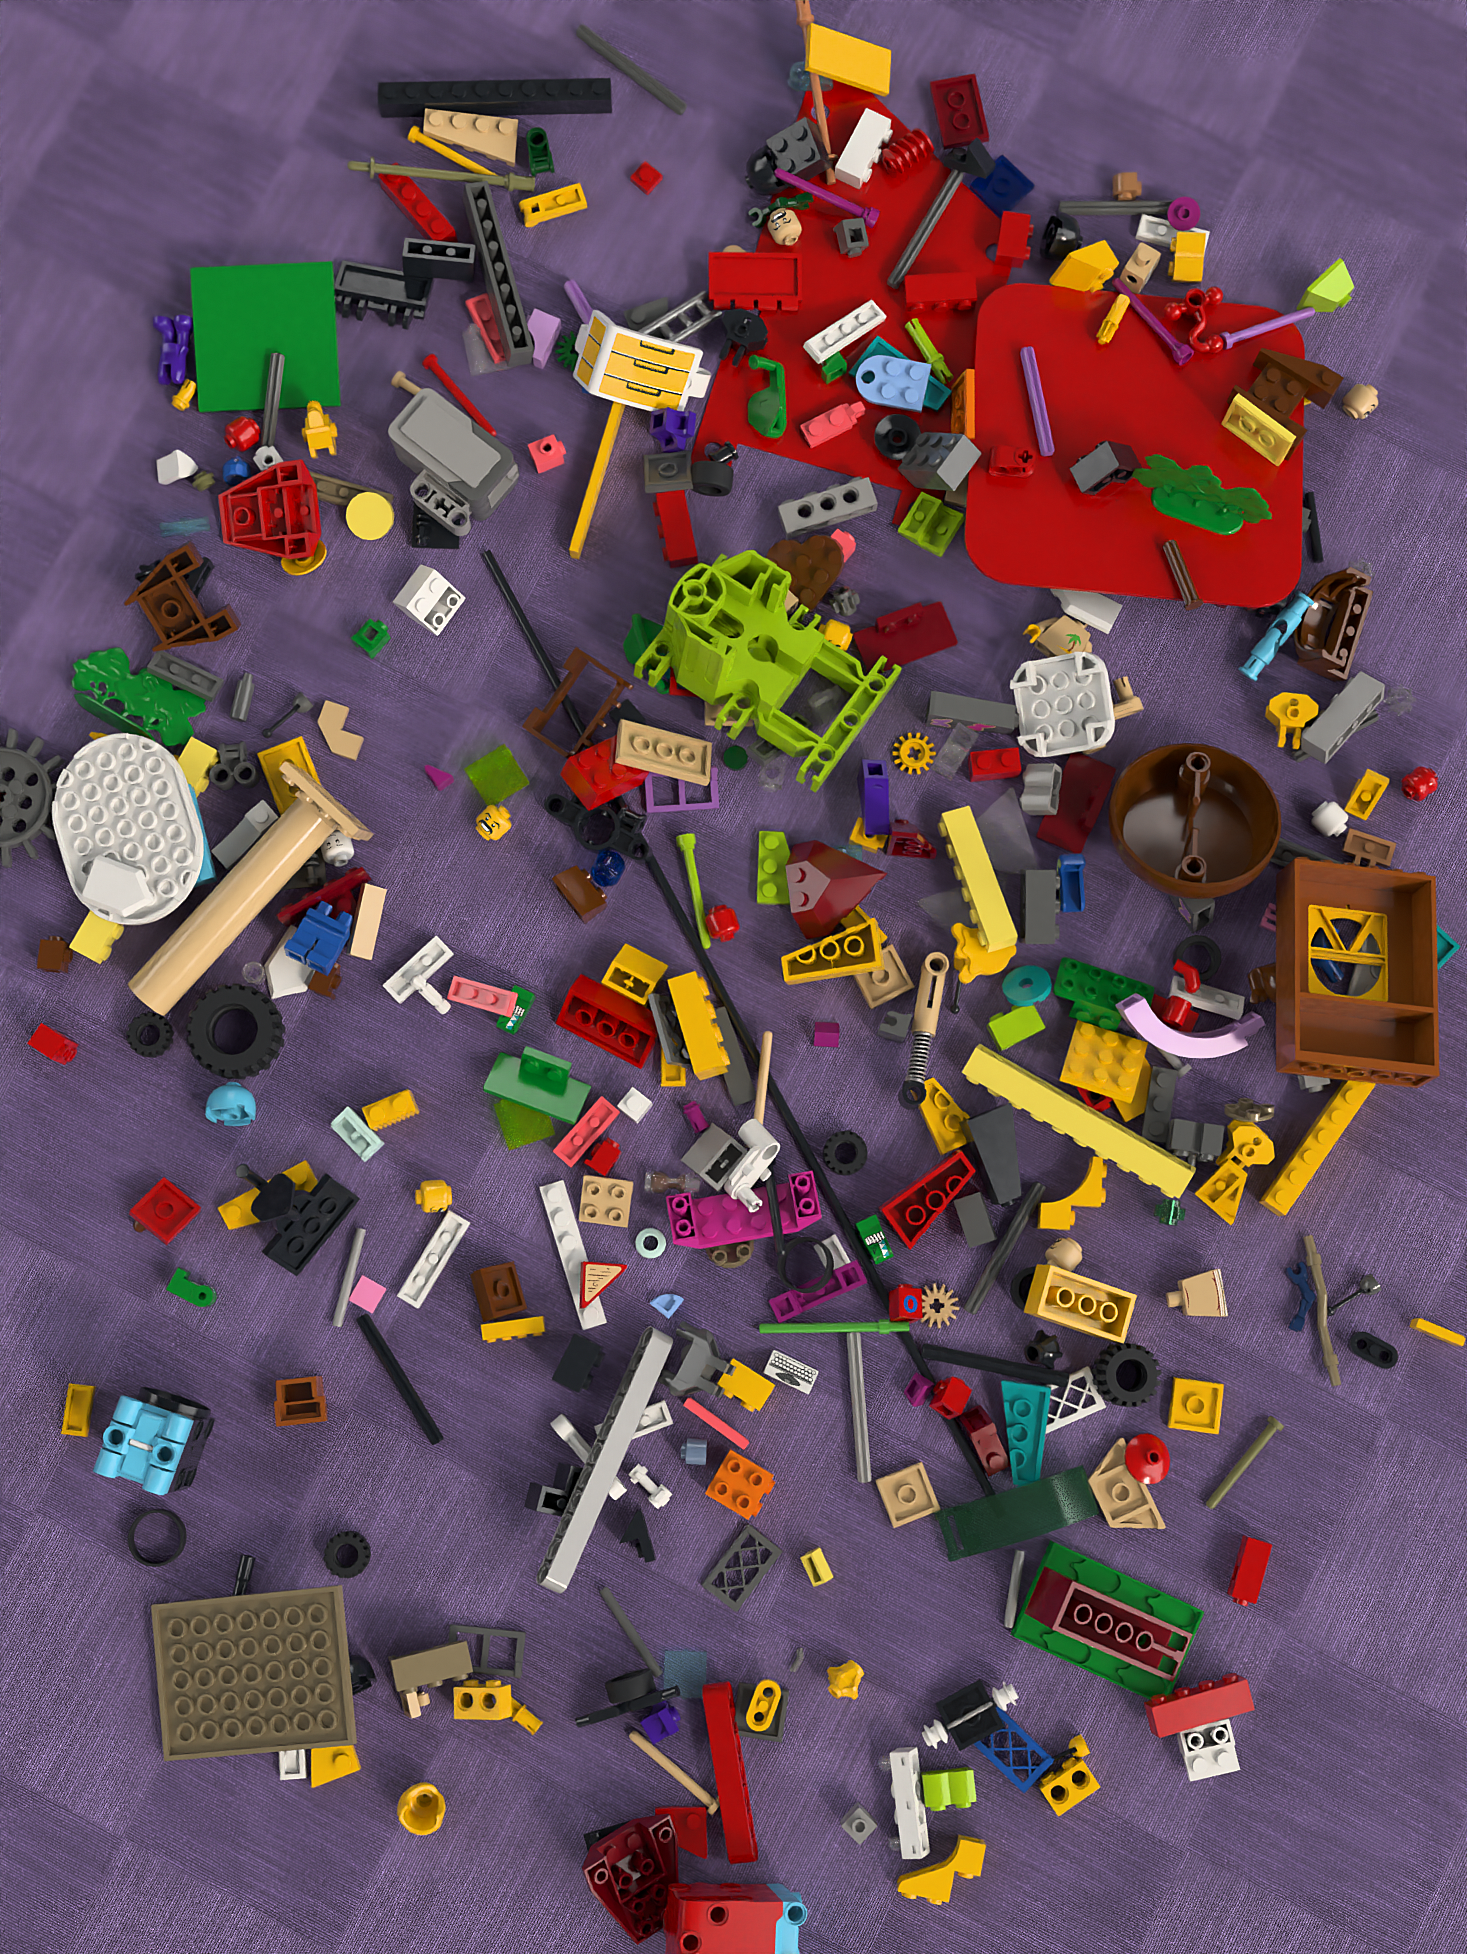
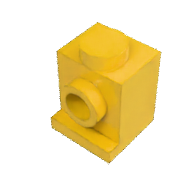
M858 817L849 844L876 854L878 847L883 849L888 835H874L873 838H867L864 832L863 818Z

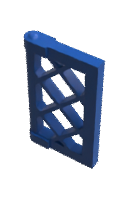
M997 1706L996 1709L1000 1717L1008 1724V1728H1002L996 1732L1009 1731V1747H994L993 1734H991V1747L987 1748L981 1741L973 1745L1025 1793L1041 1774L1053 1764L1054 1759ZM1011 1731H1015L1027 1743V1747H1012ZM1009 1750L1010 1766H1006L994 1754V1751ZM1012 1750H1028V1766H1013ZM1030 1750H1035L1044 1759L1040 1765L1031 1766ZM1013 1769H1029V1777L1022 1782L1013 1773Z

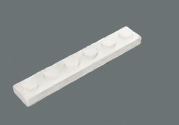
M564 1180L539 1187L582 1329L586 1330L605 1324L607 1321L599 1296L586 1308L579 1309L581 1262H588V1258Z

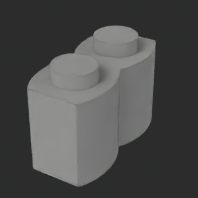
M1055 763L1027 765L1026 771L1023 773L1025 789L1020 796V806L1028 815H1056L1059 805L1062 768Z

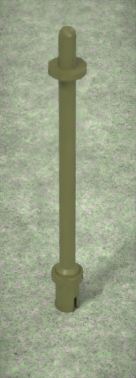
M370 157V162L349 161L347 163L349 170L369 172V178L373 179L374 173L470 183L488 181L489 185L504 186L507 191L513 192V189L534 192L535 176L514 175V172H509L505 176L379 164L375 163L374 157Z

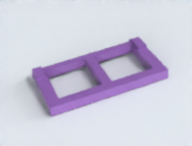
M716 765L711 766L710 769L712 798L710 803L686 804L684 780L678 779L680 805L654 806L652 777H663L666 775L649 772L645 779L647 814L719 809L718 769Z

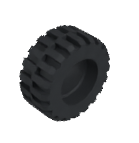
M233 983L232 986L224 984L218 986L216 991L210 989L205 993L207 996L203 1000L199 998L195 1002L198 1006L195 1011L190 1010L188 1015L191 1021L190 1024H186V1031L189 1033V1037L186 1040L187 1045L192 1048L191 1054L199 1061L202 1067L226 1079L236 1078L243 1080L248 1076L255 1077L260 1075L259 1071L262 1069L267 1070L272 1066L270 1062L273 1059L277 1060L280 1055L278 1053L279 1047H283L285 1041L282 1038V1033H285V1025L282 1024L281 1020L283 1017L281 1012L277 1010L275 1003L262 992L248 985L243 986ZM241 1009L249 1012L255 1018L258 1027L257 1036L253 1044L246 1051L236 1055L227 1054L220 1050L215 1043V1027L223 1015L232 1010Z

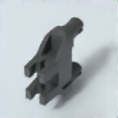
M682 1321L679 1326L685 1329L686 1332L677 1328L676 1335L691 1342L692 1346L677 1375L663 1367L660 1373L663 1377L659 1375L657 1382L668 1387L670 1393L674 1396H685L704 1390L713 1396L721 1398L725 1389L711 1382L710 1379L715 1369L732 1376L736 1367L721 1359L717 1343L709 1330L706 1328L699 1330Z

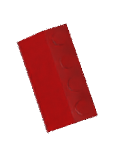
M583 974L579 975L569 989L555 1023L640 1069L643 1068L659 1038L651 1010Z

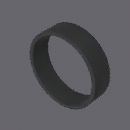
M798 1237L785 1245L786 1254L784 1257H778L777 1263L778 1273L783 1283L801 1293H813L822 1289L831 1279L834 1270V1260L829 1248L811 1237ZM803 1242H815L823 1249L826 1256L825 1273L814 1286L804 1289L796 1288L789 1282L786 1276V1258L796 1245Z
M155 1509L141 1514L129 1529L128 1546L131 1554L137 1561L150 1567H159L174 1561L182 1553L186 1544L187 1534L184 1523L175 1513L165 1509ZM151 1513H162L169 1516L175 1521L180 1531V1545L177 1552L169 1560L161 1563L151 1562L143 1558L137 1551L134 1542L137 1525L145 1516Z

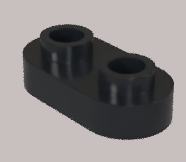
M1356 1332L1349 1338V1350L1372 1365L1382 1369H1389L1397 1363V1350L1383 1340L1367 1332ZM1360 1339L1364 1342L1362 1349L1357 1347V1342ZM1382 1351H1384L1387 1355L1384 1361H1382L1379 1357V1354Z

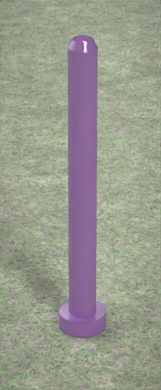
M1307 307L1232 334L1228 332L1221 333L1219 336L1223 339L1224 343L1222 349H1229L1233 343L1311 317L1314 315L1315 309Z

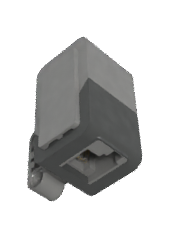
M430 388L420 390L389 426L388 433L398 459L419 475L410 486L414 502L457 536H464L469 533L471 529L469 515L477 521L486 520L518 483L520 473L510 449ZM420 490L428 491L423 497L417 496ZM438 506H440V507L445 506L446 511H444L442 508H438V509H437V507H438ZM462 518L465 520L460 526L453 524L456 519Z

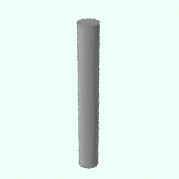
M1015 1550L1003 1624L1004 1627L1008 1628L1014 1627L1025 1551Z

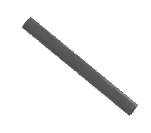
M606 1586L599 1593L647 1667L651 1669L654 1678L658 1677L663 1673L662 1669L608 1586Z

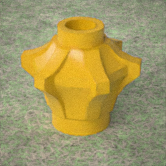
M849 1660L846 1664L839 1667H829L826 1670L830 1683L827 1689L833 1697L839 1699L841 1696H846L853 1700L858 1697V1685L864 1672L857 1663Z

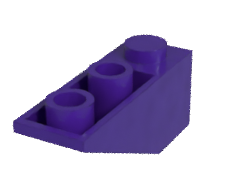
M862 759L857 775V785L864 832L870 835H889V778L886 760Z

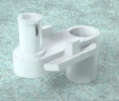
M751 1119L744 1123L738 1132L739 1137L750 1150L729 1176L724 1189L731 1198L740 1199L750 1212H755L759 1209L756 1203L761 1206L762 1200L750 1188L759 1177L762 1181L769 1178L771 1172L767 1167L780 1150V1144L757 1119Z

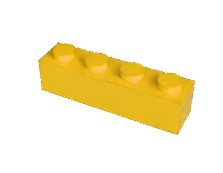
M544 1316L481 1325L482 1339L487 1340V1343L496 1342L497 1338H502V1341L512 1340V1336H518L519 1339L526 1338L527 1334L541 1336L542 1332H546Z

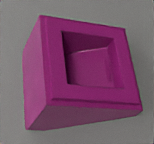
M430 765L424 766L426 775L438 791H442L454 782L451 774Z

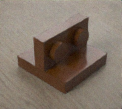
M514 1261L482 1268L470 1274L483 1322L527 1309Z

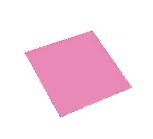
M362 1275L349 1297V1301L373 1314L386 1288Z

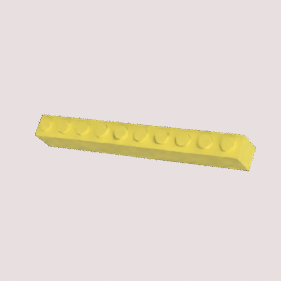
M191 737L177 762L184 772L187 783L193 786L196 798L200 792L206 790L209 784L210 770L213 766L220 764L221 760L216 749ZM90 910L69 948L101 964L103 960H107L112 951L110 947L114 940L119 939L122 935L124 924L107 921Z
M979 1044L974 1049L962 1071L968 1081L976 1085L980 1083L986 1086L989 1093L996 1097H1005L1009 1100L1008 1103H1011L1017 1109L1021 1110L1024 1108L1030 1112V1116L1040 1122L1046 1121L1052 1125L1051 1128L1063 1135L1067 1133L1074 1137L1073 1141L1078 1145L1093 1148L1096 1150L1095 1154L1106 1160L1108 1158L1117 1162V1166L1120 1169L1139 1175L1138 1178L1148 1185L1155 1184L1168 1197L1173 1198L1175 1196L1180 1198L1195 1173L1196 1168L982 1044Z

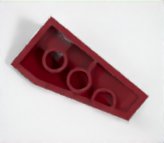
M902 819L890 822L887 856L935 859L937 850L914 824H909L908 820Z

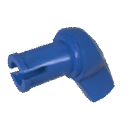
M1320 928L1313 940L1312 947L1333 949L1325 932ZM1311 958L1314 966L1321 967L1331 983L1338 982L1333 972L1336 973L1340 980L1344 977V973L1335 961Z

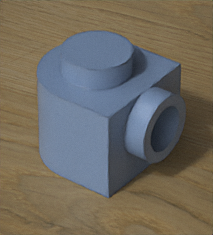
M687 1438V1444L682 1443L681 1459H686L685 1464L706 1465L707 1439Z

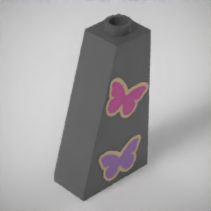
M931 691L927 703L925 726L1011 735L1014 728H1018L1019 713H1015L1016 705Z
M1169 895L1192 934L1213 922L1215 902L1212 898L1186 899Z

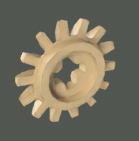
M936 1283L932 1284L933 1290L931 1291L927 1286L924 1287L926 1292L925 1295L922 1294V1314L924 1316L920 1321L923 1323L928 1319V1327L930 1328L933 1322H937L938 1329L941 1328L942 1321L947 1326L950 1325L947 1319L949 1316L954 1320L957 1316L952 1314V1310H959V1307L953 1306V1302L958 1301V1297L950 1298V1295L954 1292L952 1289L946 1293L944 1292L946 1285L942 1284L941 1289L937 1290ZM934 1299H938L939 1303H944V1308L940 1309V1313H935L934 1309H930V1304L934 1303Z

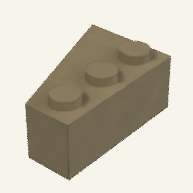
M465 1639L433 1646V1648L421 1651H411L410 1654L398 1657L395 1655L388 1656L394 1688L397 1692L402 1691L403 1695L418 1691L417 1686L427 1684L428 1688L442 1685V1680L452 1678L453 1681L468 1678L467 1673L473 1672L468 1645Z

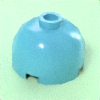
M228 1082L226 1085L213 1090L207 1100L205 1115L207 1119L214 1123H217V1119L224 1120V1125L226 1126L248 1125L251 1123V1119L255 1120L256 1102L252 1093L246 1088L241 1087V1084Z

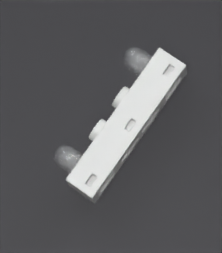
M917 1747L897 1748L890 1752V1756H883L878 1761L881 1771L892 1772L891 1794L895 1798L896 1803L894 1819L899 1828V1835H893L888 1839V1847L892 1851H901L902 1859H922L930 1853L918 1750Z

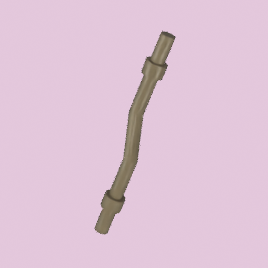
M1313 1235L1303 1237L1307 1252L1305 1258L1307 1266L1311 1268L1317 1292V1329L1324 1354L1322 1360L1324 1367H1327L1331 1386L1333 1387L1341 1385L1337 1368L1339 1362L1337 1354L1333 1352L1327 1328V1291L1320 1266L1322 1260L1320 1254H1317Z

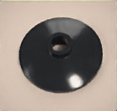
M892 414L883 418L878 423L874 433L875 445L883 456L891 460H902L915 446L921 431L912 418L902 414ZM898 437L900 438L901 442L895 443L893 442V438Z

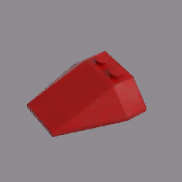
M303 460L279 462L218 495L223 543L287 559L314 556L322 534L317 487Z

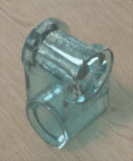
M797 62L790 69L788 82L795 91H812L809 71L805 70V62ZM797 74H801V78L803 79H798ZM819 75L821 91L833 89V79Z

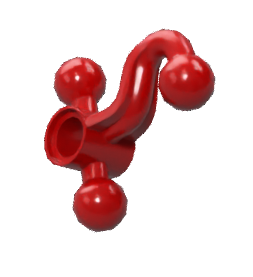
M1212 286L1205 293L1197 288L1191 289L1187 292L1181 304L1171 302L1164 307L1163 315L1168 321H1176L1182 314L1185 318L1194 319L1197 323L1188 334V343L1193 350L1201 353L1210 352L1212 354L1222 350L1224 343L1219 335H1210L1205 340V343H1200L1197 340V337L1206 327L1207 321L1203 309L1204 305L1207 303L1212 306L1217 305L1223 300V291L1219 287Z

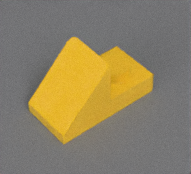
M1367 769L1362 778L1357 780L1344 811L1366 821L1389 784V778Z

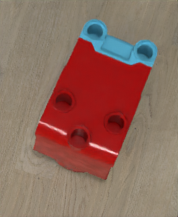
M698 1882L692 1884H669L668 1904L663 1915V1932L666 1938L665 1954H800L798 1948V1926L802 1925L807 1919V1909L802 1904L800 1892H790L784 1885L779 1883L710 1884Z

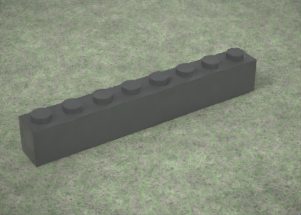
M488 181L467 183L464 185L462 201L474 245H476L477 256L507 366L531 364L534 348Z

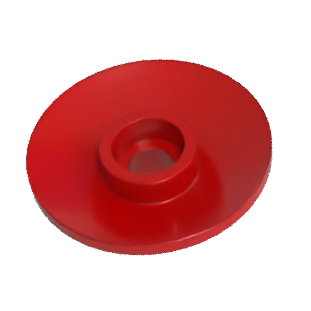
M1144 1433L1136 1435L1128 1442L1124 1458L1130 1475L1143 1484H1155L1163 1480L1170 1467L1169 1452L1163 1441L1155 1435ZM1150 1454L1153 1456V1462L1150 1460Z

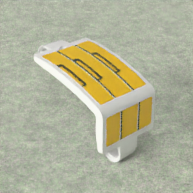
M593 310L589 325L581 324L575 342V350L579 353L573 377L589 393L649 411L666 407L676 411H684L688 396L704 397L711 373L698 367L703 354L700 349L618 326L598 310Z

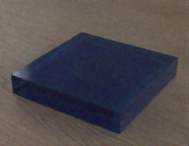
M1003 154L994 161L996 167L986 179L977 177L969 185V189L1000 218H1002L1003 211H1012L1035 189V184Z

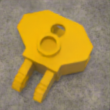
M312 400L307 405L308 412L307 418H305V428H302L304 442H308L309 451L313 459L318 458L316 450L322 448H329L332 456L337 455L335 437H338L336 424L335 422L332 423L329 414H323L320 403Z
M1282 692L1269 701V705L1266 706L1265 717L1276 726V732H1278L1277 747L1284 746L1286 733H1293L1292 748L1299 749L1303 728L1311 724L1318 715L1319 705L1308 695Z
M1233 1119L1227 1125L1229 1141L1226 1143L1227 1148L1218 1157L1216 1164L1220 1167L1228 1158L1232 1159L1234 1156L1237 1157L1234 1163L1241 1169L1245 1165L1249 1167L1251 1164H1269L1275 1158L1273 1142L1253 1122Z

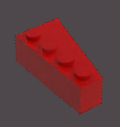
M956 1150L879 1206L878 1209L905 1247L911 1250L921 1235L927 1231L931 1223L947 1207L946 1205L956 1196L976 1170L963 1152Z

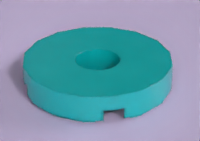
M1026 965L1009 972L1003 980L1002 988L1004 996L1011 1004L1028 1007L1032 1006L1033 1002L1039 1000L1040 1003L1045 1000L1051 992L1052 984L1049 973L1044 968ZM1027 984H1031V985H1032V986L1029 987V988H1022L1024 985H1027Z

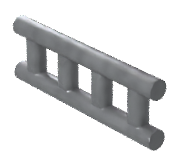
M702 290L637 332L650 335L659 329L668 341L680 343L720 318L722 312L721 310L711 311L703 301L708 299V295ZM696 307L703 317L693 323L685 313ZM677 318L685 328L674 334L667 324Z

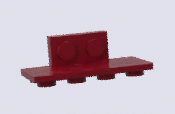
M941 601L924 607L921 602L876 618L875 625L853 633L854 641L868 674L881 656L887 658L883 671L887 672L892 670L891 668L894 664L903 666L958 644Z
M1079 752L1070 753L1062 772L1056 815H1044L1036 838L1068 852L1081 853L1109 792L1110 783L1116 768Z
M353 867L346 871L345 876L339 880L332 879L323 885L324 888L316 893L315 891L306 893L302 896L300 902L296 904L289 903L280 909L281 912L276 916L286 927H289L303 919L309 908L314 909L320 901H324L333 908L329 915L330 918L336 920L341 911L350 914L353 918L357 902L351 891L372 879L363 867Z

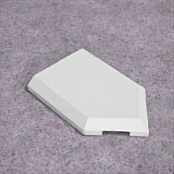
M1050 589L1053 595L1062 602L1061 607L1066 614L1106 634L1109 633L1123 606L1099 593Z
M98 855L95 858L82 893V901L124 917L131 915L143 906H148L155 902L152 893L149 892L142 870L102 855Z
M290 925L264 965L271 999L305 992L315 972L314 969L308 967L307 963L304 965L285 954V944L289 939L291 940L297 931V928Z

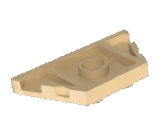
M1121 1437L1087 1479V1482L1109 1527L1164 1529L1166 1526L1146 1484L1135 1480L1127 1470L1124 1458L1127 1445L1124 1438Z

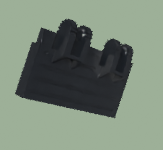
M342 260L334 284L335 304L341 305L343 297H346L342 308V318L347 319L353 304L358 305L356 311V319L358 321H363L366 310L387 313L389 305H392L388 317V326L394 327L398 314L403 313L402 329L408 330L412 317L414 319H424L434 286V278L403 275V271Z

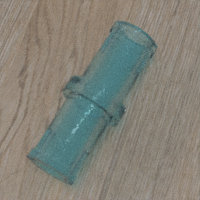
M208 516L193 519L183 517L179 521L161 522L159 528L163 530L161 532L162 538L176 535L186 537L190 536V533L210 531V523L207 524L209 522Z

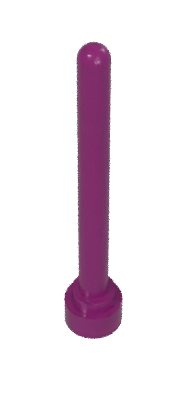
M777 168L774 171L775 177L863 218L866 226L873 228L880 213L879 210L870 207V209L865 207L864 209L781 168Z
M1119 278L1112 280L1113 287L1120 294L1128 296L1129 304L1173 350V359L1179 365L1186 363L1193 356L1194 351L1187 344L1179 343Z

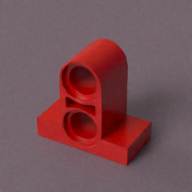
M1153 994L1150 1009L1164 1025L1183 1032H1192L1199 1016L1198 1013L1190 1010L1192 1003L1186 999L1174 995L1165 999Z

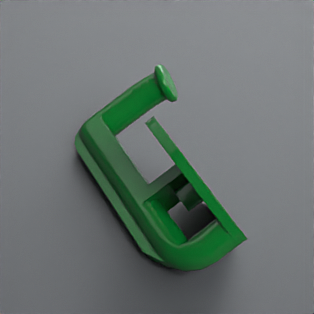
M752 355L749 358V366L751 369L762 368L769 370L770 387L755 393L750 398L748 403V421L763 436L779 438L782 436L787 425L784 368L779 362Z
M639 613L632 615V627L623 643L626 658L632 665L636 664L663 629L662 625L643 618ZM657 653L660 656H665L664 653ZM649 663L646 667L647 673L650 671V669H652L653 671L656 670V668H654L651 665V663ZM661 678L655 685V688L660 694H667L669 692V683Z

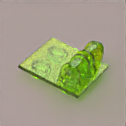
M505 743L464 768L487 806L500 803L530 784Z
M505 1099L493 1104L509 1151L556 1135L550 1116Z

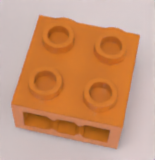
M730 1448L705 1494L749 1520L751 1515L756 1517L763 1504L759 1501L763 1494L769 1495L775 1484V1481L772 1480L774 1474Z

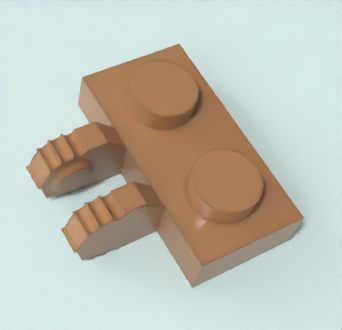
M1350 828L1347 831L1341 853L1353 856L1354 858L1351 863H1355L1356 866H1359L1362 859L1368 861L1367 866H1375L1377 864L1388 868L1396 843Z

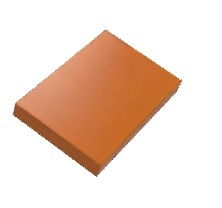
M966 369L951 386V433L964 434L970 440L975 438L974 369Z

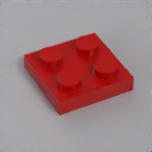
M163 1177L129 1211V1215L165 1245H168L201 1212V1207Z

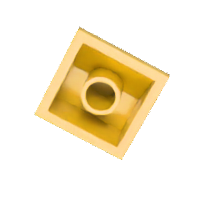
M1103 240L1069 253L1049 281L1055 286L1084 292L1090 290L1093 293L1097 290H1102L1103 283L1113 276V271L1118 266L1119 261L1107 242Z

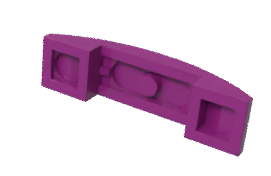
M854 1260L834 1269L829 1282L819 1291L801 1293L791 1289L770 1299L769 1303L778 1322L781 1323L838 1295L866 1284L868 1281L858 1260ZM823 1275L815 1279H812L796 1288L804 1289L812 1287L821 1280Z

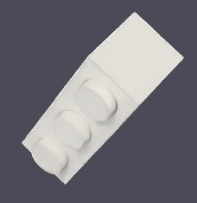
M865 109L835 166L836 179L857 189H860L863 182H868L872 173L870 168L873 162L877 163L879 161L883 143L887 144L893 132L890 129L891 119L870 109Z

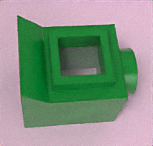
M371 618L355 635L350 637L353 644L357 648L361 647L366 651L371 659L391 639L387 632L389 628L379 619L374 622Z

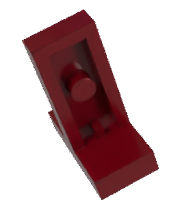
M981 1405L958 1416L988 1476L1011 1466L996 1434L997 1429Z

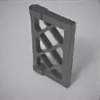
M655 993L649 994L648 999L667 1064L681 1066L682 1068H692L672 996ZM665 1015L671 1020V1024L665 1018ZM672 1037L676 1041L678 1046L674 1044V1042L672 1041Z
M747 1524L701 1585L737 1612L783 1551L758 1532L751 1524ZM748 1534L755 1538L756 1546L741 1548V1543ZM767 1548L772 1554L765 1563L761 1564L759 1549ZM756 1549L758 1564L743 1566L741 1551ZM739 1551L740 1566L725 1568V1564L731 1556ZM759 1567V1571L750 1583L745 1584L743 1569ZM741 1569L743 1584L727 1586L726 1571ZM719 1572L724 1574L725 1587L717 1588L712 1584V1581ZM743 1588V1592L736 1601L729 1597L728 1589Z

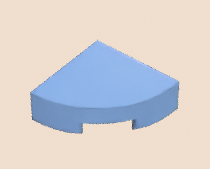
M663 1294L654 1298L650 1304L669 1319L684 1299L674 1294Z

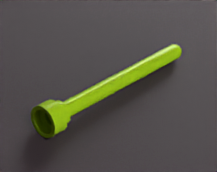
M683 834L676 837V843L680 851L684 853L700 942L704 949H708L711 946L705 923L706 916L693 854L694 845L696 844L695 834Z

